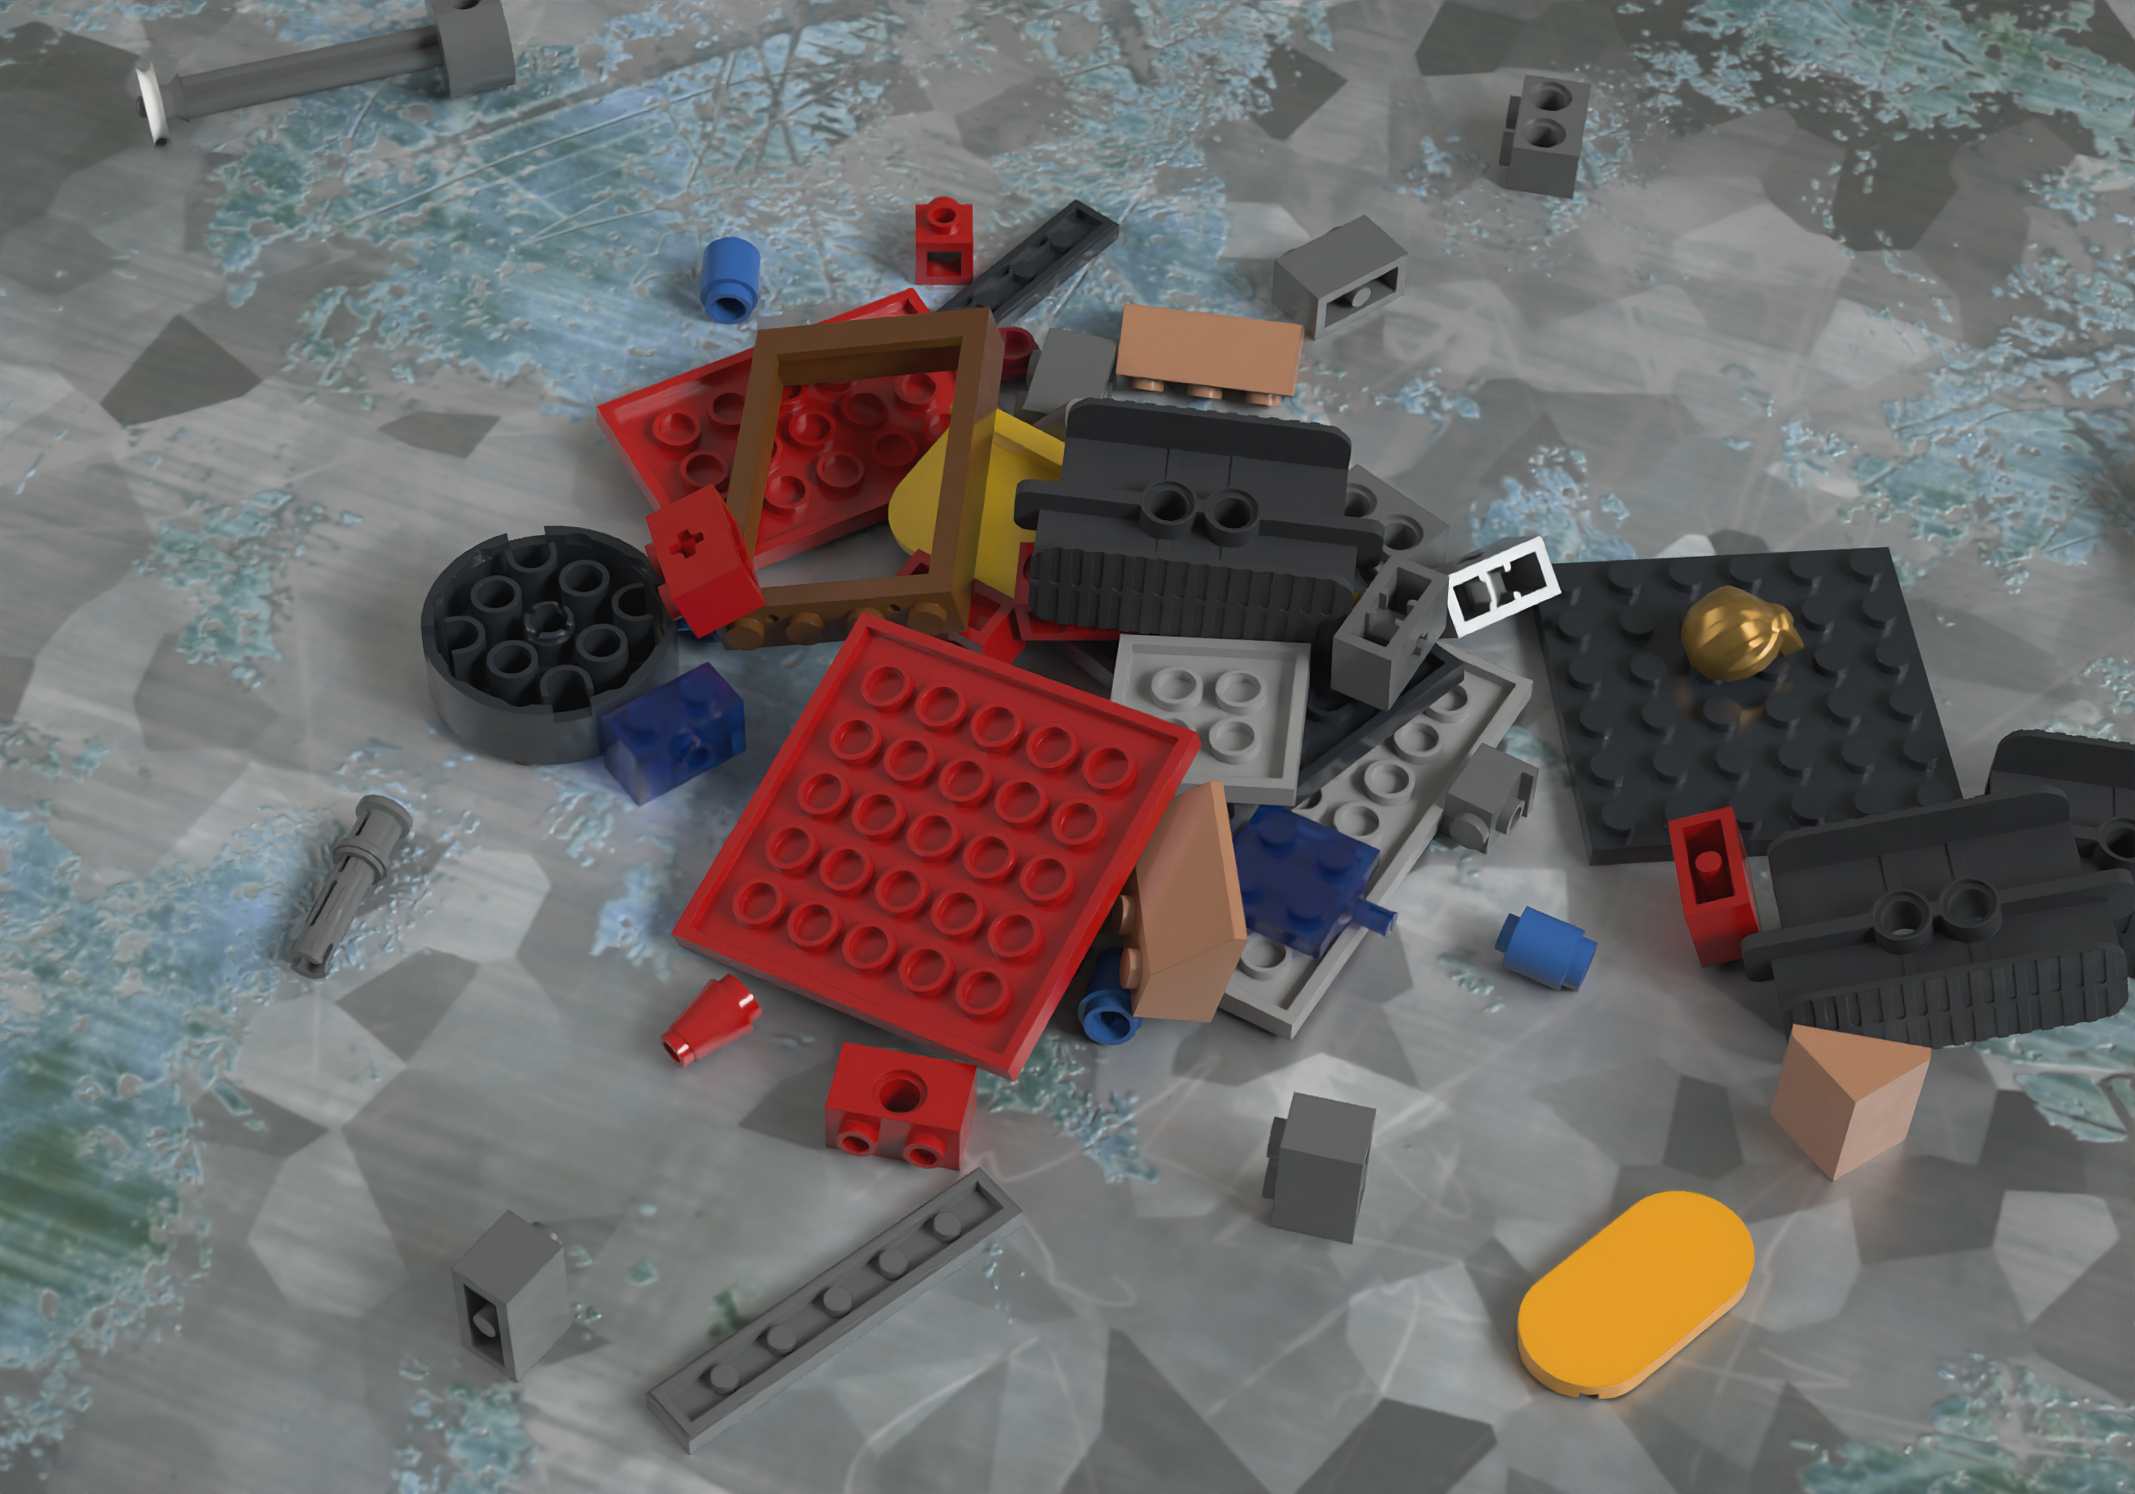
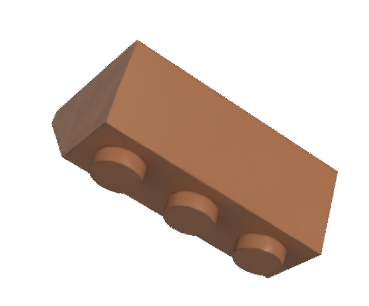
M1125 303L1116 374L1129 376L1128 388L1163 392L1164 381L1166 380L1188 383L1186 395L1222 399L1223 388L1246 390L1245 402L1280 407L1281 395L1294 396L1305 327L1298 324Z
M1208 781L1172 798L1114 903L1112 915L1113 931L1115 935H1122L1124 947L1120 960L1119 978L1121 987L1130 991L1133 1017L1211 1022L1248 941L1222 781Z

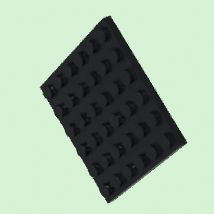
M1889 547L1552 563L1561 593L1533 605L1532 608L1589 866L1674 861L1668 821L1732 806L1748 857L1767 856V849L1771 842L1786 831L1799 830L1807 826H1820L1829 822L1837 823L1851 818L1859 819L1867 815L1886 814L1889 811L1908 810L1916 806H1930L1933 803H1946L1963 798ZM1732 586L1744 590L1767 603L1784 606L1792 614L1793 626L1799 634L1804 647L1787 656H1784L1779 650L1776 658L1765 669L1748 678L1730 682L1711 680L1695 668H1692L1681 642L1682 625L1689 609L1703 597L1720 587Z

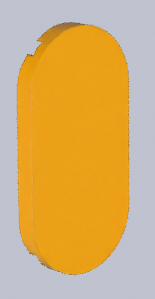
M1665 1191L1638 1201L1537 1281L1526 1293L1519 1309L1516 1329L1518 1335L1517 1345L1525 1367L1544 1386L1565 1396L1578 1398L1579 1393L1587 1395L1598 1394V1400L1615 1398L1631 1391L1729 1311L1742 1298L1747 1290L1755 1261L1754 1244L1748 1229L1741 1219L1727 1206L1699 1193Z

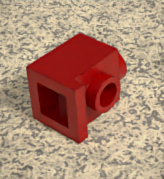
M946 196L934 198L928 204H915V285H969L973 282V204H959L955 199ZM927 252H961V261H927Z

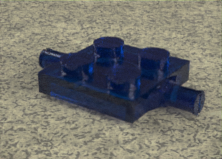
M1260 804L1245 828L1232 838L1246 928L1319 961L1333 938L1345 930L1351 923L1376 932L1384 938L1389 937L1390 931L1393 930L1396 924L1398 912L1388 910L1363 899L1364 889L1379 866V849L1279 805Z

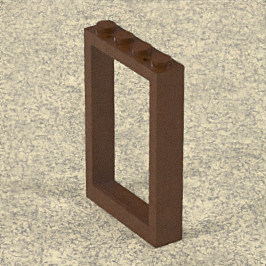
M990 307L758 330L726 505L739 524L752 563L783 387L958 371L929 573L763 587L761 591L766 602L765 606L716 630L725 651H748L757 648L790 645L811 646L818 643L845 641L862 612L929 636L940 633L967 631L1005 346Z

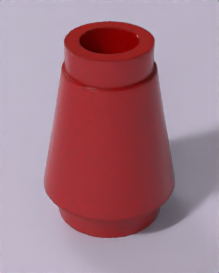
M728 973L719 981L711 978L668 1027V1030L659 1036V1041L670 1058L679 1067L685 1069L693 1061L696 1062L752 1032V1023L762 1015L757 1001L745 985L734 975Z

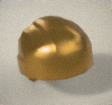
M1732 586L1720 587L1703 597L1689 609L1682 625L1681 642L1692 668H1695L1711 680L1730 682L1748 678L1765 669L1776 658L1779 650L1784 656H1787L1804 647L1799 634L1793 626L1792 614L1784 606L1767 603L1744 590Z

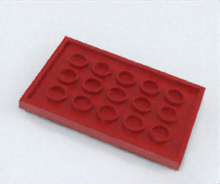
M911 287L816 324L931 312L915 289ZM755 347L596 406L597 424L654 512L713 483L724 502H727ZM958 370L783 387L752 563L754 570L757 571L887 519L890 500L898 485L950 427L951 414L949 407L954 399Z

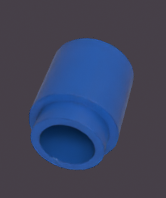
M725 237L717 239L708 244L703 252L700 300L705 307L706 314L712 320L721 324L744 322L750 317L751 312L758 303L761 255L753 244L741 238Z
M1526 906L1521 917L1509 913L1494 949L1505 953L1502 967L1558 991H1561L1562 987L1566 986L1578 992L1589 970L1598 943L1584 937L1586 930Z

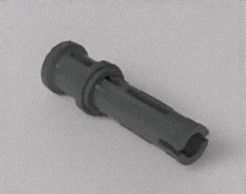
M372 794L364 796L357 804L355 811L357 820L348 837L341 838L333 849V863L335 867L332 870V874L311 909L299 936L286 954V962L292 963L290 968L296 973L311 979H321L325 976L333 956L355 918L367 891H369L371 885L377 884L386 878L390 871L391 863L389 856L398 839H404L410 833L413 826L410 813L392 799Z

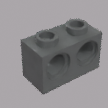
M1525 74L1521 97L1511 95L1505 128L1513 129L1515 133L1504 131L1499 165L1509 166L1506 189L1573 199L1591 84Z
M1359 464L1348 470L1344 516L1374 519L1381 522L1385 527L1380 564L1373 569H1355L1354 577L1359 579L1368 589L1392 554L1429 569L1445 564L1450 525Z

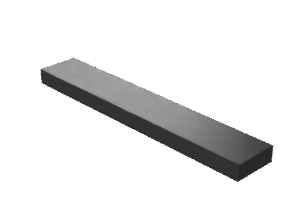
M980 1167L976 1168L645 1393L646 1407L688 1454L691 1455L1023 1225V1210Z

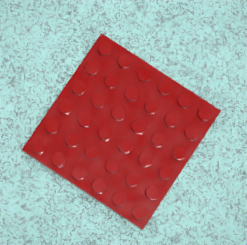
M862 612L678 920L671 935L681 947L967 1064L977 1065V1068L1015 1082L1202 743L1197 732Z

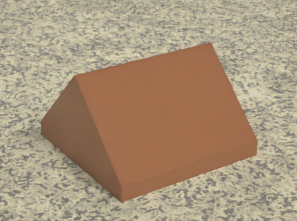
M1793 1024L1774 1093L1770 1115L1833 1182L1906 1139L1931 1059V1048Z

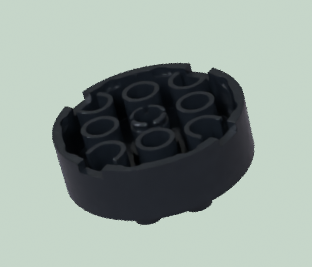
M544 526L545 535L528 536L510 541L507 533H504L467 550L443 570L435 580L425 599L421 614V634L428 688L433 705L445 724L457 736L485 753L513 761L519 765L566 764L596 758L627 746L632 740L650 728L667 708L678 682L679 648L677 620L674 621L668 613L658 591V587L666 583L665 578L661 579L657 575L649 558L644 553L619 538L599 531L572 526Z

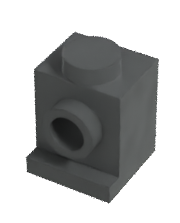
M1481 743L1446 793L1440 834L1455 840L1465 848L1475 849L1487 854L1501 833L1509 836L1517 826L1521 815L1527 818L1531 812L1539 768L1485 743Z

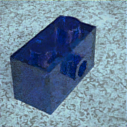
M708 661L600 717L604 767L639 807L746 751L744 700Z

